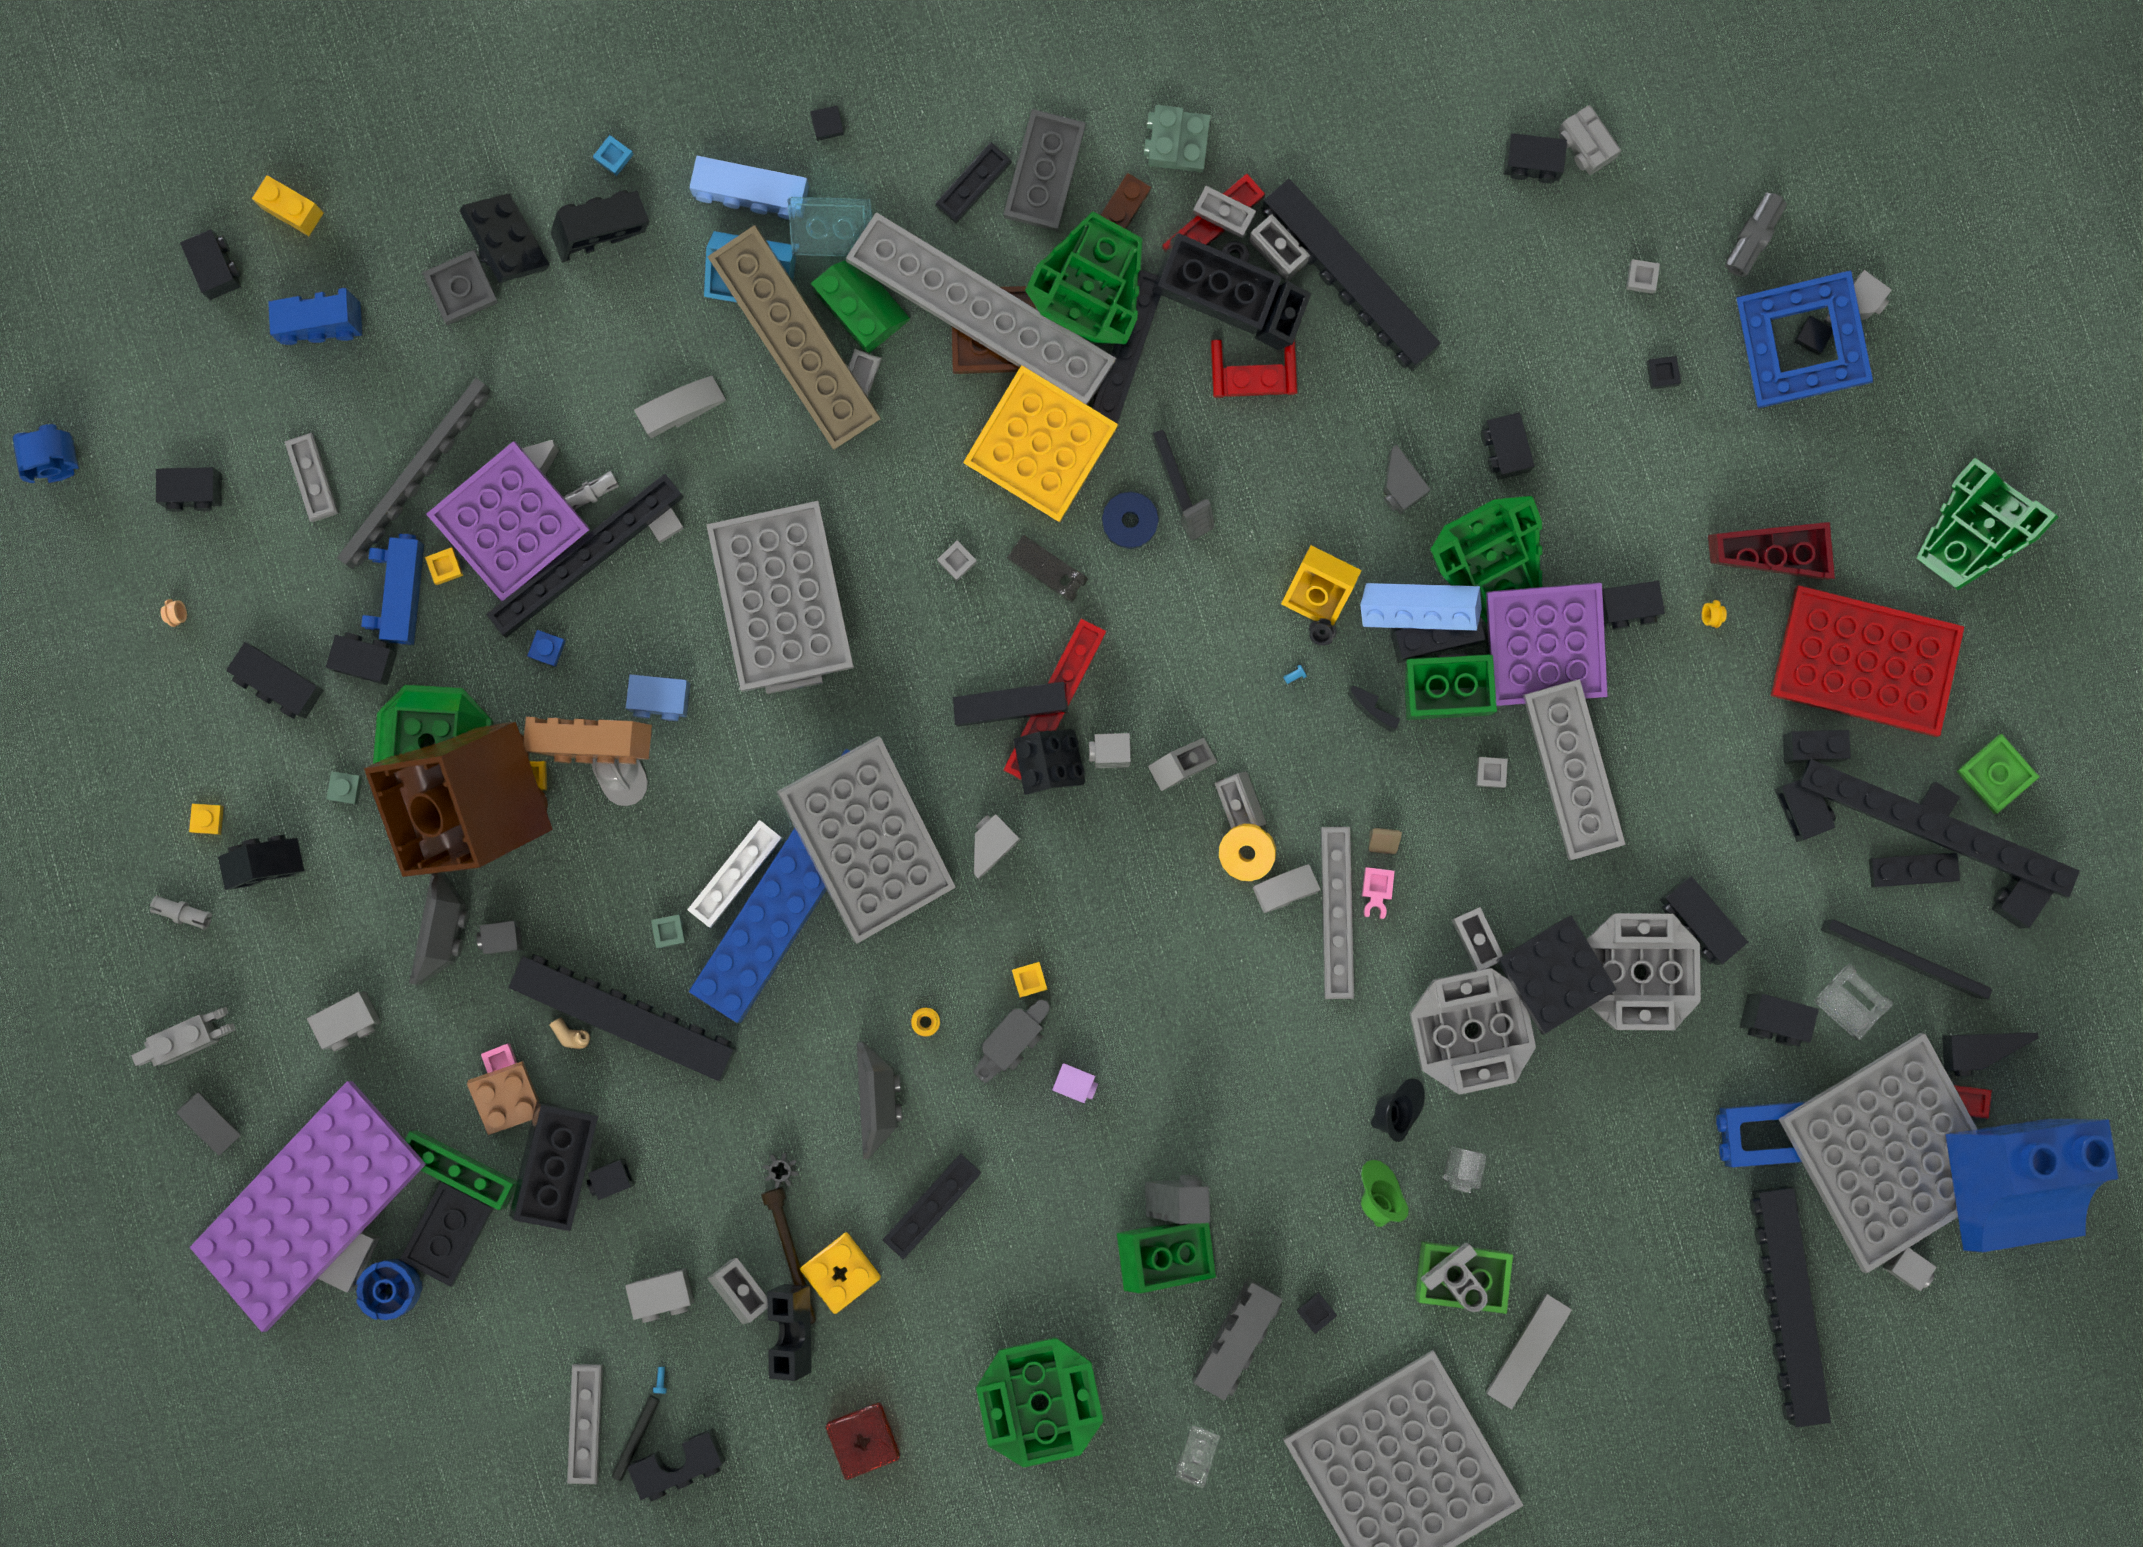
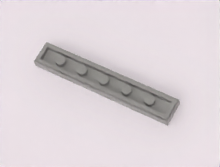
M1321 827L1324 999H1354L1350 827Z

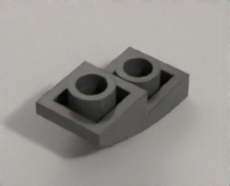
M199 1091L176 1111L182 1120L219 1156L241 1136V1133Z

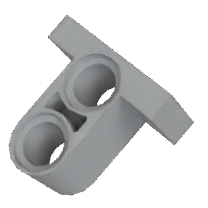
M1466 1242L1420 1278L1429 1290L1434 1289L1443 1282L1459 1304L1468 1311L1478 1312L1486 1306L1487 1294L1465 1265V1263L1477 1255L1471 1245ZM1452 1266H1459L1461 1270L1460 1277L1455 1281H1449L1447 1278L1448 1269ZM1475 1289L1479 1293V1299L1475 1304L1469 1305L1465 1301L1466 1293Z

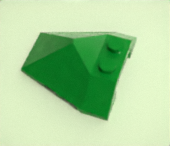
M1092 211L1047 257L1037 264L1025 291L1041 316L1084 339L1097 343L1126 344L1138 318L1136 305L1137 296L1139 295L1138 273L1141 268L1142 238Z
M1974 458L1955 479L1952 485L1953 491L1947 503H1943L1940 509L1941 515L1935 527H1931L1916 559L1955 589L1959 590L2038 540L2058 516L2038 501L2032 502L2005 483L1994 470Z
M1532 496L1494 499L1445 525L1430 549L1439 573L1451 586H1480L1482 608L1480 617L1487 625L1486 592L1543 587L1542 570L1540 569V555H1542L1540 530H1542V520Z

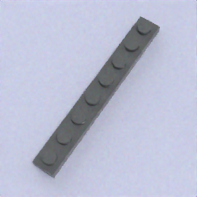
M477 378L474 379L345 546L337 559L351 569H354L356 565L360 566L368 556L367 551L371 545L378 543L382 539L388 523L399 517L405 501L416 495L420 488L419 483L425 475L429 476L437 467L436 461L442 453H447L453 447L454 438L459 431H464L470 425L472 414L477 408L481 409L488 401V394L491 390Z

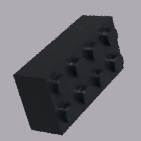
M1178 233L1170 241L1152 292L1251 334H1256L1263 328L1282 277Z
M536 1102L509 1216L512 1220L571 1231L598 1120L596 1114Z

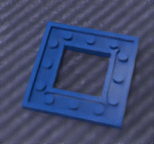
M1851 270L1737 297L1758 408L1873 383ZM1828 307L1838 360L1781 373L1771 320Z

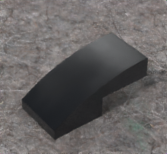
M1354 685L1349 689V697L1368 718L1391 732L1396 730L1400 718L1375 708L1378 696Z

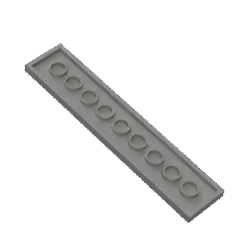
M877 212L846 257V262L1016 366L1021 367L1022 365L1086 405L1089 404L1116 361V358L1070 330L1041 316L1038 310Z

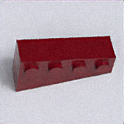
M1830 522L1708 535L1710 564L1821 580L1835 579Z

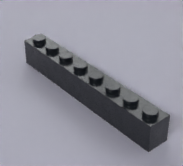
M1289 178L1264 199L1262 206L1264 217L1268 218L1272 214L1299 243L1298 246L1303 247L1308 252L1310 257L1307 264L1310 266L1314 264L1320 271L1319 276L1328 286L1333 285L1339 292L1340 300L1348 307L1351 305L1358 312L1357 317L1364 326H1371L1377 333V340L1385 348L1389 346L1396 354L1395 359L1403 368L1408 367L1413 372L1438 349L1441 344L1440 341Z
M534 953L531 958L522 956L508 988L716 1081H723L737 1050L730 1047L732 1041L719 1035L712 1039L704 1035L705 1029L690 1023L689 1027L683 1026L678 1023L680 1018L667 1012H663L662 1016L652 1012L653 1006L643 1001L637 1000L636 1004L625 1000L627 994L611 988L610 993L599 988L601 983L585 977L584 981L575 978L573 977L575 971L559 965L558 969L548 966L549 960Z
M1786 1186L1752 1191L1753 1198L1750 1199V1207L1753 1216L1757 1218L1758 1227L1755 1228V1239L1757 1244L1761 1245L1762 1256L1759 1257V1265L1762 1274L1766 1275L1767 1285L1764 1286V1296L1766 1302L1770 1303L1772 1315H1768V1323L1771 1332L1775 1333L1776 1344H1773V1354L1776 1362H1779L1781 1373L1777 1374V1380L1780 1390L1784 1391L1785 1402L1782 1403L1784 1419L1788 1420L1789 1424L1796 1428L1831 1423L1795 1190Z

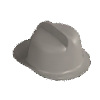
M593 759V772L604 794L611 802L621 806L636 804L643 798L647 791L648 781L639 759H637L636 764L619 763V759H615L614 764L597 763V759Z

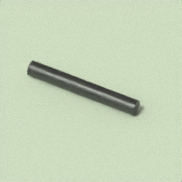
M649 1396L614 1469L612 1477L618 1481L623 1480L627 1467L630 1465L658 1407L660 1399L657 1397Z

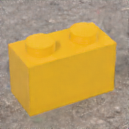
M266 175L252 198L261 209L307 236H310L324 214L314 202Z

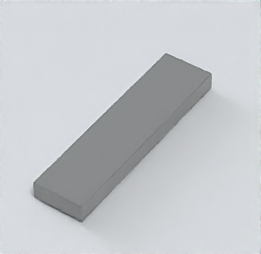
M1545 1293L1485 1393L1512 1410L1572 1309Z
M603 1364L572 1365L567 1484L598 1483Z

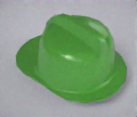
M1367 1161L1362 1167L1361 1172L1365 1192L1361 1198V1207L1364 1213L1373 1220L1377 1227H1383L1391 1221H1404L1408 1216L1409 1209L1394 1173L1381 1161Z

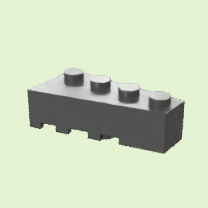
M1180 1175V1180L1145 1181L1147 1217L1161 1218V1220H1169V1222L1178 1224L1210 1223L1209 1186L1203 1180H1200L1199 1176Z
M1247 1277L1192 1379L1194 1384L1224 1401L1227 1395L1233 1396L1240 1383V1380L1237 1379L1243 1369L1247 1370L1254 1357L1252 1352L1257 1344L1260 1345L1268 1331L1267 1326L1280 1310L1283 1299L1278 1293Z

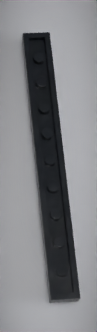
M1812 759L1808 760L1798 787L2065 898L2070 897L2080 872L2078 869Z

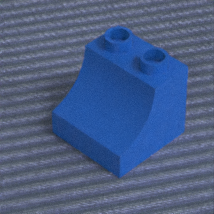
M2042 1119L1945 1134L1963 1251L1988 1252L2086 1236V1216L2093 1194L2103 1183L2119 1179L2109 1119Z

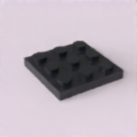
M1572 915L1567 916L1496 959L1542 1035L1617 990Z

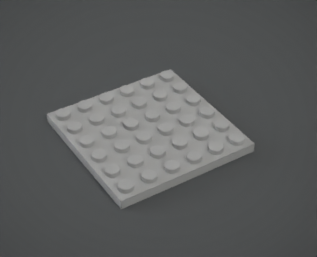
M1925 1033L1916 1035L1779 1118L1781 1125L1862 1272L1869 1273L1958 1217L1945 1134L1977 1130V1127Z
M1433 1350L1283 1438L1344 1547H1455L1524 1506Z

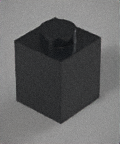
M625 1158L588 1173L590 1178L587 1180L588 1189L592 1196H597L598 1200L635 1186Z

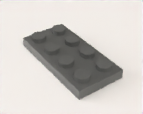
M1032 109L1003 214L1004 218L1058 232L1086 128L1085 122Z

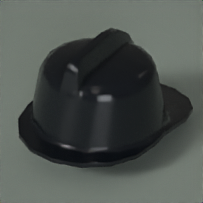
M1410 1078L1405 1080L1395 1093L1379 1098L1375 1106L1371 1126L1388 1133L1389 1137L1395 1142L1404 1140L1423 1109L1425 1091L1422 1083L1418 1079Z

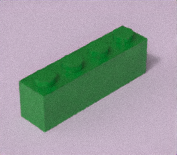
M418 1130L409 1131L405 1141L426 1163L421 1171L499 1211L507 1208L516 1189V1180Z

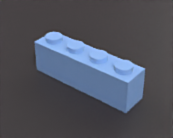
M696 156L689 188L692 195L700 202L712 203V200L723 202V205L729 208L739 209L740 206L750 208L752 212L758 214H767L768 211L778 213V216L783 219L794 220L795 217H803L809 184L805 177Z
M1366 583L1360 604L1363 627L1477 631L1482 609L1480 586Z

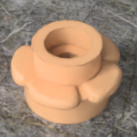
M168 599L165 601V606L161 608V617L171 627L178 626L187 619L186 607L180 600L173 601Z

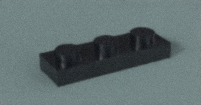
M1957 853L1869 859L1871 888L1960 881Z

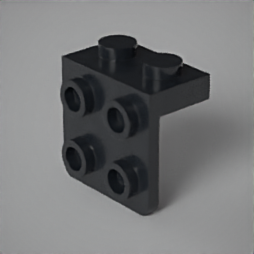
M1073 729L1039 731L1013 739L1025 795L1053 788L1084 785V767L1081 762L1079 742Z

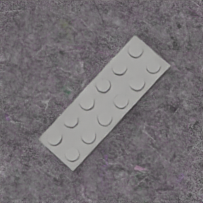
M1580 679L1524 694L1523 698L1568 860H1574L1626 845Z

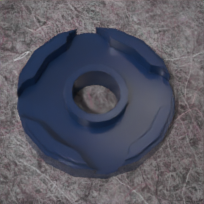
M1135 492L1120 493L1112 498L1104 508L1102 517L1103 530L1108 539L1115 545L1126 549L1140 548L1150 542L1156 533L1159 521L1157 509L1152 501L1144 495ZM1128 513L1136 515L1138 524L1133 528L1124 526L1122 523L1124 515Z

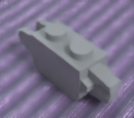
M227 1008L218 1009L207 1015L199 1014L146 1038L147 1041L144 1042L146 1049L131 1055L135 1066H142L151 1061L153 1066L167 1065L219 1042L220 1037L236 1030L234 1024H226L217 1030L214 1029L212 1021L225 1017L229 1013Z

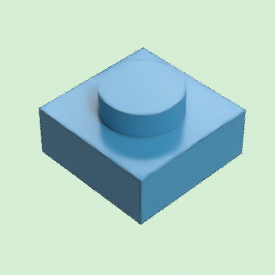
M609 135L593 155V159L617 177L631 159L633 153Z

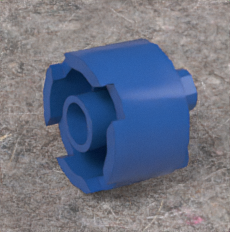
M42 425L39 427V431L17 433L13 436V448L19 477L23 481L35 483L34 478H48V483L57 482L75 475L74 469H79L72 435L69 432L57 430L56 425Z
M393 1258L369 1266L362 1272L356 1283L357 1304L363 1313L376 1320L395 1319L406 1314L414 1308L422 1292V1281L415 1268L399 1259ZM388 1284L392 1286L393 1292L389 1295L385 1292L387 1290L386 1285Z

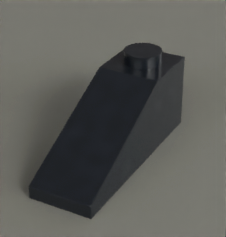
M2038 1033L1943 1035L1944 1069L1953 1070L1955 1076H1972L1973 1070H1983L2038 1039Z

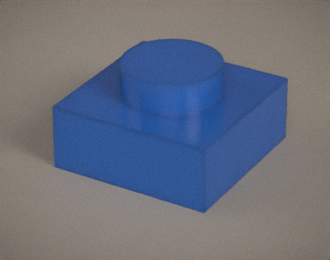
M537 630L527 657L556 667L566 641Z

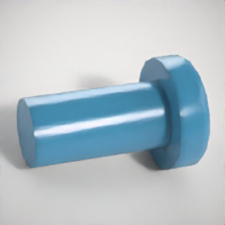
M1301 665L1297 666V670L1283 677L1287 684L1300 677H1303V679L1307 677Z

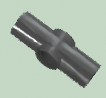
M1768 192L1764 194L1753 216L1749 217L1737 237L1738 242L1726 260L1724 266L1730 273L1746 277L1759 253H1762L1775 232L1773 229L1788 204L1781 196Z

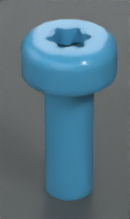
M658 1367L657 1386L653 1388V1393L665 1394L667 1392V1388H664L665 1367Z

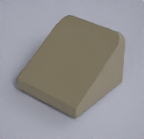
M1381 828L1372 829L1369 836L1368 850L1376 853L1396 854L1402 832L1400 830Z

